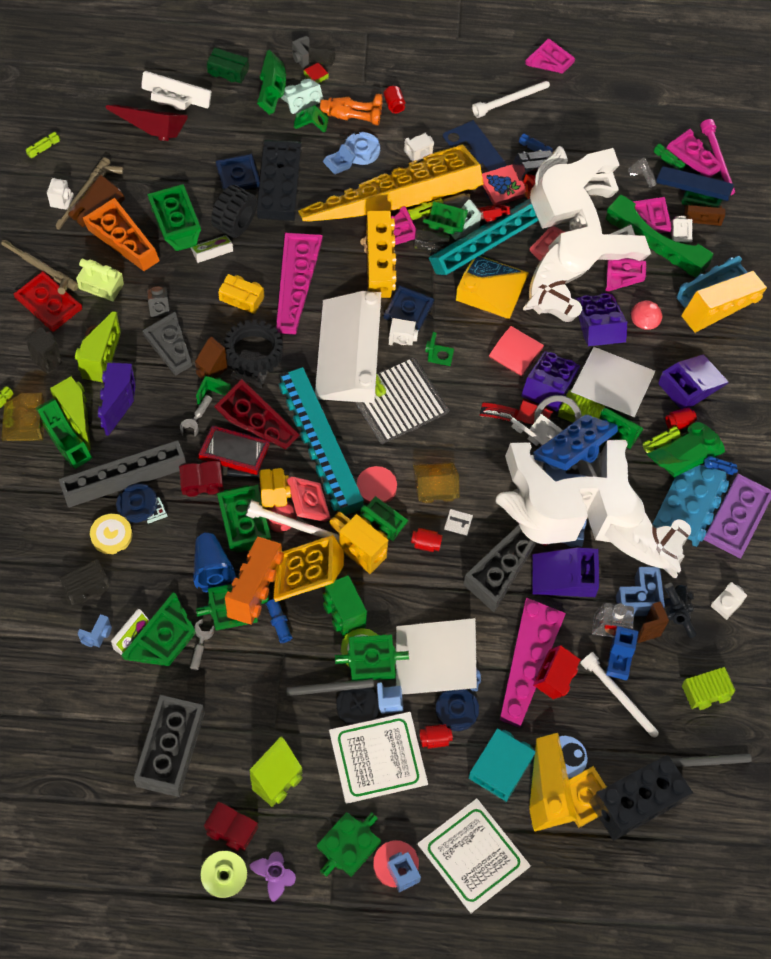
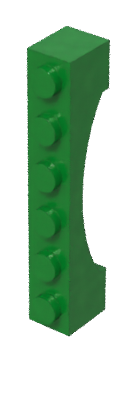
M622 194L609 206L605 219L610 224L620 229L632 225L635 236H645L649 248L658 255L668 259L672 264L685 270L689 275L696 278L710 265L714 253L700 244H697V246L686 245L659 234L639 216L635 209L636 203Z

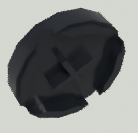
M371 687L342 690L337 698V713L345 724L353 725L377 718L380 710L378 696Z

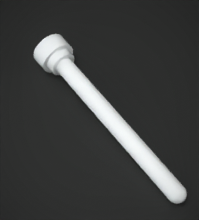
M544 81L486 104L478 102L472 105L473 113L476 118L483 117L488 110L546 89L550 86V83Z
M251 500L246 512L248 517L259 518L261 516L321 538L334 535L339 543L338 534L263 509L259 502Z
M592 652L586 656L580 664L586 670L593 671L651 737H657L659 734L658 730L616 683L606 675V672L600 667L599 658L595 653Z

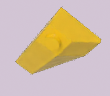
M554 733L537 738L529 806L534 831L577 820L559 734Z

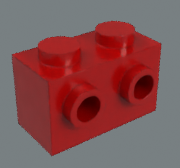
M561 645L549 649L533 686L552 699L565 696L570 690L572 678L578 672V664L581 659Z

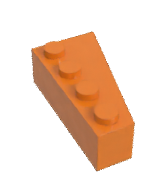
M115 198L83 217L86 227L91 233L141 270L145 271L160 261L155 248Z
M261 537L256 538L247 555L248 563L242 564L239 579L235 578L233 580L232 591H227L225 595L228 618L252 625L254 618L259 617L261 602L267 599L269 593L268 586L270 582H274L277 574V565H281L284 559L281 543Z

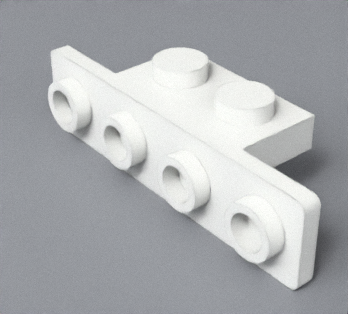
M148 71L143 72L142 89L152 91L151 100L157 101L158 104L170 105L177 110H185L190 104L204 108L210 106V90Z
M542 414L530 429L515 418L510 420L513 423L511 427L520 434L523 431L528 434L529 437L527 439L536 446L538 444L544 445L563 431ZM574 464L568 470H570L571 468L576 470L578 466Z

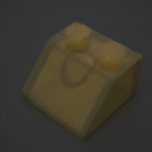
M21 393L4 404L2 441L43 440V421L35 409L45 403L42 393Z
M453 462L413 465L418 501L432 503L434 500L442 499L448 502L453 501L455 498H460L459 474Z

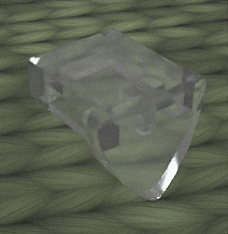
M645 158L637 161L628 169L630 175L643 174L649 188L656 185L654 175Z

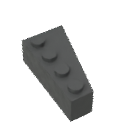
M518 525L465 575L464 586L495 612L536 545V542L529 539Z

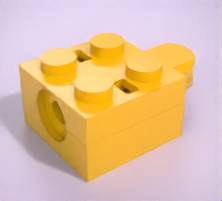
M338 512L329 521L332 528L339 533V544L344 553L369 574L387 558V536L382 531L374 529L366 518H361L356 514L350 520L343 513Z

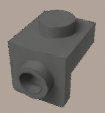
M308 36L292 42L293 58L302 68L309 66V53L307 52L309 50Z
M157 286L147 289L150 316L169 315L167 287Z

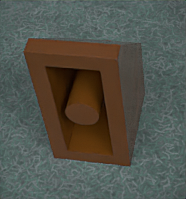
M213 337L207 340L195 361L196 374L199 378L204 380L205 376H209L215 379L227 370L225 348Z

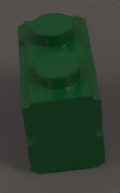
M214 48L207 61V70L213 77H222L229 82L242 83L249 70V60L246 57Z

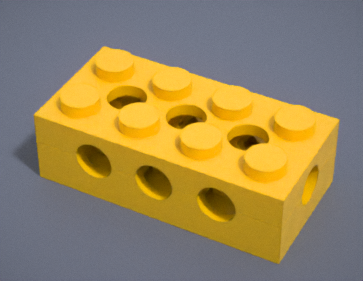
M367 211L368 291L381 292V298H391L392 291H395L396 253H394L395 220L391 218V211Z

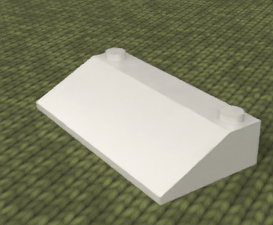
M360 291L323 300L315 387L317 399L374 403L381 292Z

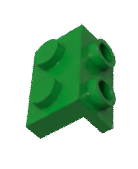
M433 201L429 219L423 218V223L429 224L428 228L439 230L440 227L444 228L443 232L453 235L455 231L462 233L468 210Z

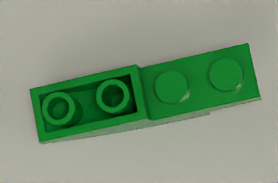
M268 50L260 75L263 84L257 104L270 115L275 112L278 98L284 96L286 71L282 61L271 50Z

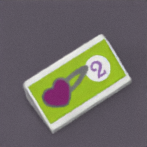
M225 235L191 247L197 263L232 252L233 244Z
M140 609L135 611L111 640L113 649L121 655L149 622Z

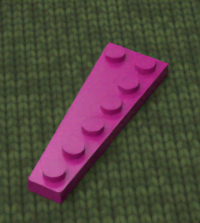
M285 233L276 326L278 333L296 334L322 245V235Z
M526 598L500 720L516 727H521L536 689L533 684L549 649L553 647L566 613Z

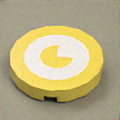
M107 514L95 520L90 530L92 544L98 551L104 554H116L118 551L126 549L132 540L133 534L130 523L126 518L118 514Z

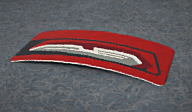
M482 403L480 416L510 421L512 418L516 419L519 410L498 404Z

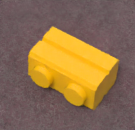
M228 274L218 291L220 301L252 314L256 313L264 299V288L259 283H250L239 275L232 276Z
M282 468L273 469L272 471L270 469L260 470L262 506L264 508L273 507L274 505L276 507L286 506L287 498H291L290 485L287 482L289 475L284 476Z

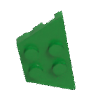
M174 592L122 654L124 660L170 666L196 634L192 623L189 621L184 608H182Z

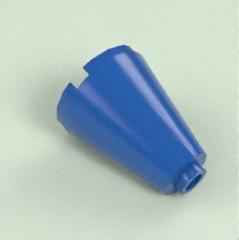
M211 533L201 534L195 541L193 573L195 587L197 589L200 587L203 592H208L209 588L224 586L230 582L232 584L236 578L235 569L216 536Z

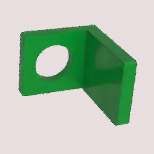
M314 105L296 113L294 128L298 129L307 124L314 123L322 132H326L328 117ZM318 115L321 116L323 120V125L320 124L318 120Z
M433 332L431 341L427 340L425 352L429 353L428 362L451 366L454 348L435 345L437 333ZM444 351L448 353L449 357L441 360L437 354Z
M205 376L196 394L197 405L201 404L208 390L226 395L231 390V384L224 382L220 378L214 379Z

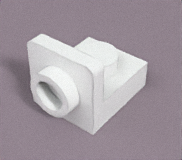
M677 216L670 221L672 240L679 243H691L692 219H686V216Z
M730 582L726 589L711 604V607L727 620L742 605L747 595L740 586Z

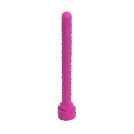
M712 119L705 120L700 124L702 133L708 136L714 156L722 165L720 172L723 181L732 183L715 136V122ZM733 188V191H732L731 195H734V193H735V189H734V188Z

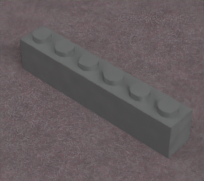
M177 440L61 478L59 482L69 508L124 490L134 484H142L180 471L179 466L185 465L186 462Z

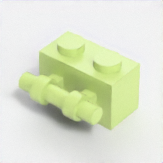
M82 258L79 265L83 268L76 278L79 289L114 302L124 285L122 273L112 269L110 266H102L94 260Z

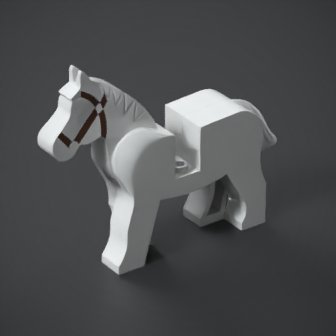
M558 146L537 170L535 185L530 193V200L542 229L570 222V231L561 233L548 246L549 251L539 262L532 277L529 301L523 307L524 311L534 309L539 315L541 313H551L564 322L573 321L580 315L582 306L577 300L571 298L570 291L565 284L581 277L591 268L596 260L631 258L641 261L651 254L645 236H635L632 225L609 235L602 234L596 209L589 195H599L609 198L619 190L613 172L620 166L614 148L587 154L581 160L567 164L568 158L565 150Z
M607 440L602 452L598 454L595 461L591 463L584 460L578 461L577 469L580 474L586 475V477L568 478L556 482L542 469L544 463L535 460L534 455H530L532 448L530 443H510L505 457L512 481L519 489V494L514 491L499 493L496 496V503L504 508L513 519L519 522L522 532L534 542L550 544L576 541L588 517L595 540L611 542L627 555L648 565L663 568L673 578H677V572L680 573L681 571L680 563L684 558L682 546L691 533L690 525L684 520H675L671 527L655 528L652 526L645 513L642 500L628 482V463L625 458V449L628 445L626 440Z

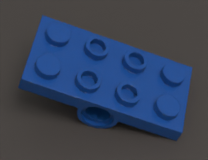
M584 415L533 452L534 459L566 471L580 460L591 463L595 461L599 454V446L618 432L617 425L590 415Z

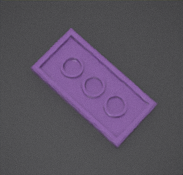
M737 474L704 540L741 559L771 500V490Z

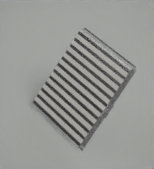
M416 358L377 373L381 384L386 388V394L381 397H377L375 394L374 403L355 402L381 444L409 431L412 432L450 411Z

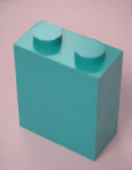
M497 728L472 768L468 779L507 802L533 760L536 751L528 743L519 742L514 739L510 732L506 730L501 731Z

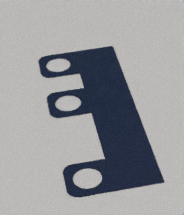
M474 120L443 134V138L450 146L467 141L472 150H469L471 155L475 157L479 164L483 163L488 171L507 166ZM456 133L459 135V140L451 142L448 139V135ZM485 191V195L490 200L487 192Z

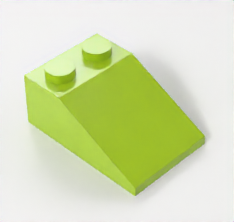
M112 311L82 341L80 348H77L75 359L78 361V370L81 372L82 379L103 382V370L107 369V363H112L121 335L117 312Z
M71 376L51 387L50 390L74 433L84 441L88 451H90L88 413L85 404L87 399L83 394L85 390L79 381L75 382Z
M282 737L250 769L252 790L271 807L276 802L280 804L287 796L286 791L291 786L295 787L302 779V767Z

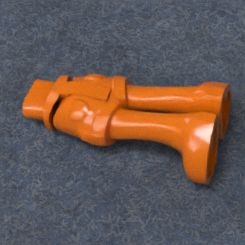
M376 94L374 100L369 103L351 100L350 97L321 100L320 110L323 113H327L328 116L338 119L349 120V118L369 121L373 125H379L382 112V94Z

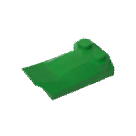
M184 184L147 194L151 210L155 215L164 240L176 251L196 246L201 226Z
M695 422L688 427V433L646 455L673 477H676L704 463V459L708 456L716 457L724 453L725 447L718 434L707 425Z
M247 485L217 493L230 551H249L257 537L271 540L266 518L246 516L251 500L259 502V505L262 506L258 485Z

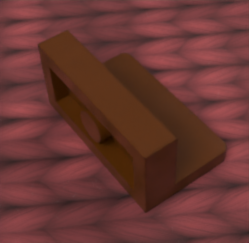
M685 205L684 216H686V219H692V223L721 226L725 217V209L722 206L714 208Z
M661 601L652 604L645 619L646 623L643 624L638 634V643L662 635L669 619Z

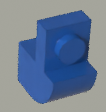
M617 626L609 652L607 676L623 680L628 679L639 631Z

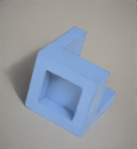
M382 682L377 683L378 703L381 713L403 712L401 686L383 687Z

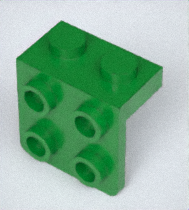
M604 408L601 411L599 419L617 425L618 432L610 438L613 440H626L627 448L631 449L644 428L611 409Z
M376 496L367 507L363 505L361 508L360 517L366 518L374 528L382 531L387 536V539L392 541L395 540L408 523L405 517Z

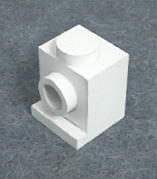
M426 133L415 136L411 140L406 138L404 151L412 162L415 160L418 162L424 156L432 154L433 139Z
M52 178L47 191L50 207L68 210L73 193L68 188L67 180Z
M392 318L389 345H393V342L400 345H412L413 341L417 342L418 330H415L416 322Z

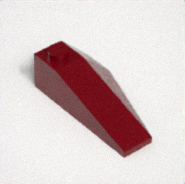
M106 105L107 110L148 134L158 136V140L169 141V138H177L188 115L172 112H155V110L150 109L138 110L136 107Z
M242 379L214 406L229 422L285 450L300 436Z

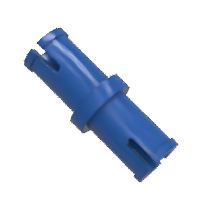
M274 599L268 601L266 606L272 618L270 621L271 625L276 629L279 642L286 643L293 639L287 625V616L283 614L279 601L275 602Z

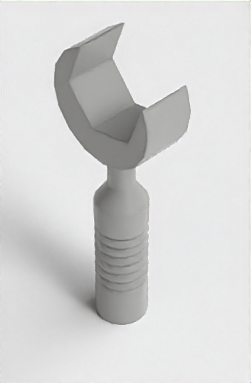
M205 395L195 411L193 419H186L181 422L180 431L182 436L184 429L189 427L194 429V436L198 434L199 429L196 421L202 417L212 401L210 396Z
M203 619L195 624L196 636L200 640L193 654L190 666L192 670L199 669L204 650L203 641L211 638L214 634V625L210 631H201L200 626L203 623Z

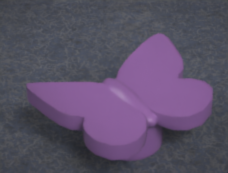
M273 852L268 860L259 859L250 864V869L253 872L265 877V880L268 881V894L272 902H275L283 894L284 886H292L296 880L295 874L291 870L284 869V859L279 852Z

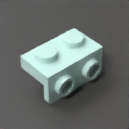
M312 79L302 80L300 84L295 86H287L284 96L281 97L282 100L288 103L292 114L321 103V100H324L320 84Z

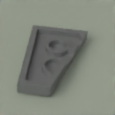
M176 312L142 330L143 336L175 376L192 366Z

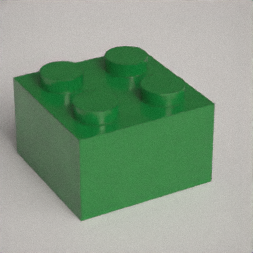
M349 575L326 585L325 593L323 594L325 600L323 606L327 614L331 613L334 619L332 624L335 631H340L342 637H345L352 630L366 628L367 611Z

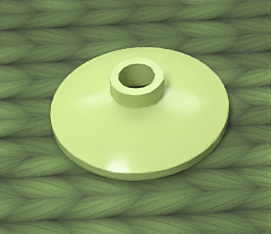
M219 851L212 854L206 859L201 869V881L208 893L219 898H227L237 894L243 888L247 879V868L240 856L230 851ZM228 873L229 877L226 880H222L220 875Z

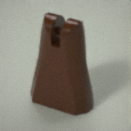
M98 175L81 199L69 211L68 216L75 221L77 220L81 227H85L86 224L83 217L113 198L121 204L125 201V197L120 189L102 175Z

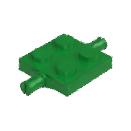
M232 584L209 588L208 606L196 607L197 617L210 614L214 620L215 631L247 625V623L227 617L225 595L227 591H232ZM268 596L266 600H262L261 604L269 601ZM254 618L253 623H258L257 618Z
M392 635L349 637L348 654L335 655V664L348 663L351 669L352 681L372 678L374 680L395 679L396 660H409V651L396 652L393 646Z
M346 812L316 845L317 849L326 855L328 862L320 869V872L325 877L335 867L352 877L381 844V840L370 830V827L378 820L376 815L370 813L361 822Z

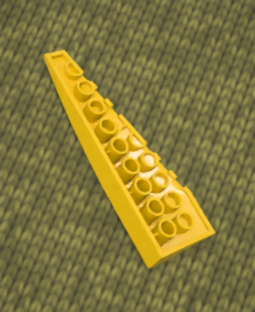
M462 144L424 156L423 161L419 163L416 160L410 162L409 167L405 169L396 168L392 171L391 175L382 174L359 184V188L356 190L347 189L342 196L333 195L325 203L317 202L298 210V213L303 221L341 219L367 215V211H391L400 209L403 206L409 207L448 195H457L461 191L474 190L478 186L483 185L481 166Z

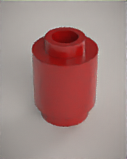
M389 86L383 93L388 109L392 113H400L405 109V100L401 89L398 86Z
M687 407L670 412L669 415L665 416V421L668 429L676 426L679 430H682L695 423L697 416L694 410Z
M418 528V532H413L411 543L415 544L414 548L430 552H434V550L439 551L443 535L438 534L436 531Z
M446 724L426 726L425 729L419 730L421 746L427 747V749L449 746V741H453L452 730L447 728Z

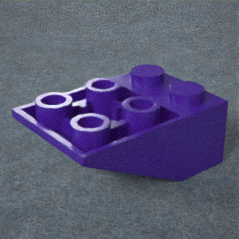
M612 294L584 295L575 298L582 306L579 320L583 337L588 346L626 342L627 320Z
M544 351L528 375L521 396L539 404L547 397L553 395L566 396L580 365L575 364L572 360L563 359L555 353ZM552 402L546 405V407L558 411L563 402Z
M703 354L677 362L662 372L658 384L680 409H684L687 407L691 408L729 382Z
M107 363V369L103 370L102 380L105 385L100 391V399L103 402L102 406L98 407V417L101 418V428H104L106 436L110 435L134 402L136 382L132 364Z
M572 548L532 555V594L596 597L599 589L598 549Z

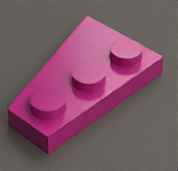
M691 129L668 144L667 149L705 177L711 178L721 169L722 165L710 151H706L703 148V143L700 139H696L693 136L694 132Z

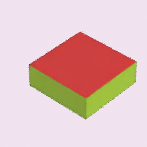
M319 62L304 69V75L316 83L326 80L329 76Z

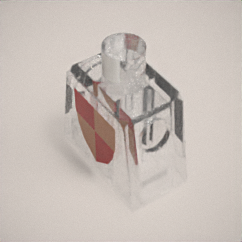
M603 603L594 613L593 635L614 637L617 626L633 630L634 607L626 606L621 603Z

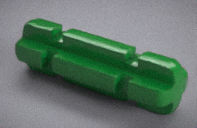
M658 144L654 148V153L658 156L661 155V159L670 166H674V169L680 171L684 169L685 162L681 159L678 160V157L668 149L665 150L662 144Z

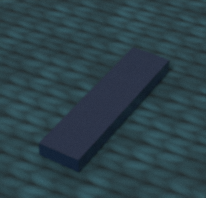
M662 166L656 182L726 201L729 200L734 188L733 183Z

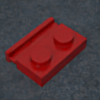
M497 204V207L486 206L478 208L481 212V220L485 221L497 220L496 217L502 216V213L510 215L509 207Z

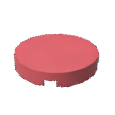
M374 466L360 473L357 478V487L364 502L369 504L376 496L386 503L395 496L397 481L390 470Z
M403 841L384 843L374 856L373 868L376 877L389 887H397L387 868V863L390 861L389 858L399 852H402V854L409 852L417 870L419 868V859L416 851ZM401 868L398 870V873L405 875L407 871Z

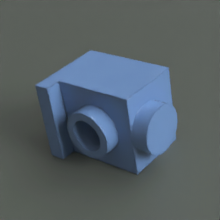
M399 852L389 858L390 861L387 863V868L399 892L420 882L421 876L409 852L405 854ZM404 868L407 873L400 875L398 870Z

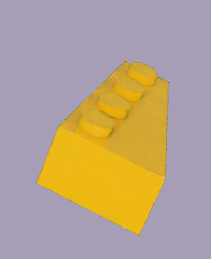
M754 271L696 291L681 316L695 333L752 303H757L762 299V294L767 287Z

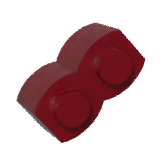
M211 461L179 466L182 495L195 497L203 492L213 495L224 490L220 462Z
M218 802L204 827L207 831L206 834L217 841L219 838L227 841L226 845L232 850L238 851L241 849L245 851L258 829V823L229 806Z

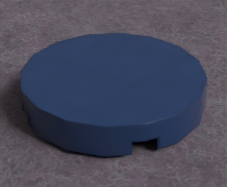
M145 484L128 486L117 497V511L128 522L138 523L147 520L154 514L158 506L155 491Z
M466 689L444 691L436 702L438 721L441 724H446L447 728H451L452 731L469 729L479 715L477 698Z

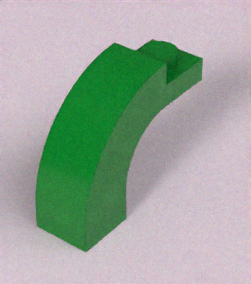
M54 398L35 408L53 443L74 469L93 459L84 441L74 433Z

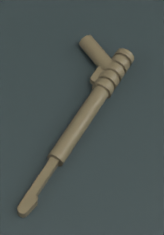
M103 157L91 173L90 178L69 205L70 207L62 219L58 220L56 229H61L69 218V211L81 199L98 175L104 177L107 173L123 174V167L109 166L110 160Z
M2 240L1 245L18 254L22 259L44 271L60 283L58 288L59 294H65L67 288L73 291L78 289V283L60 271H56L27 252L21 251L11 245L10 242Z

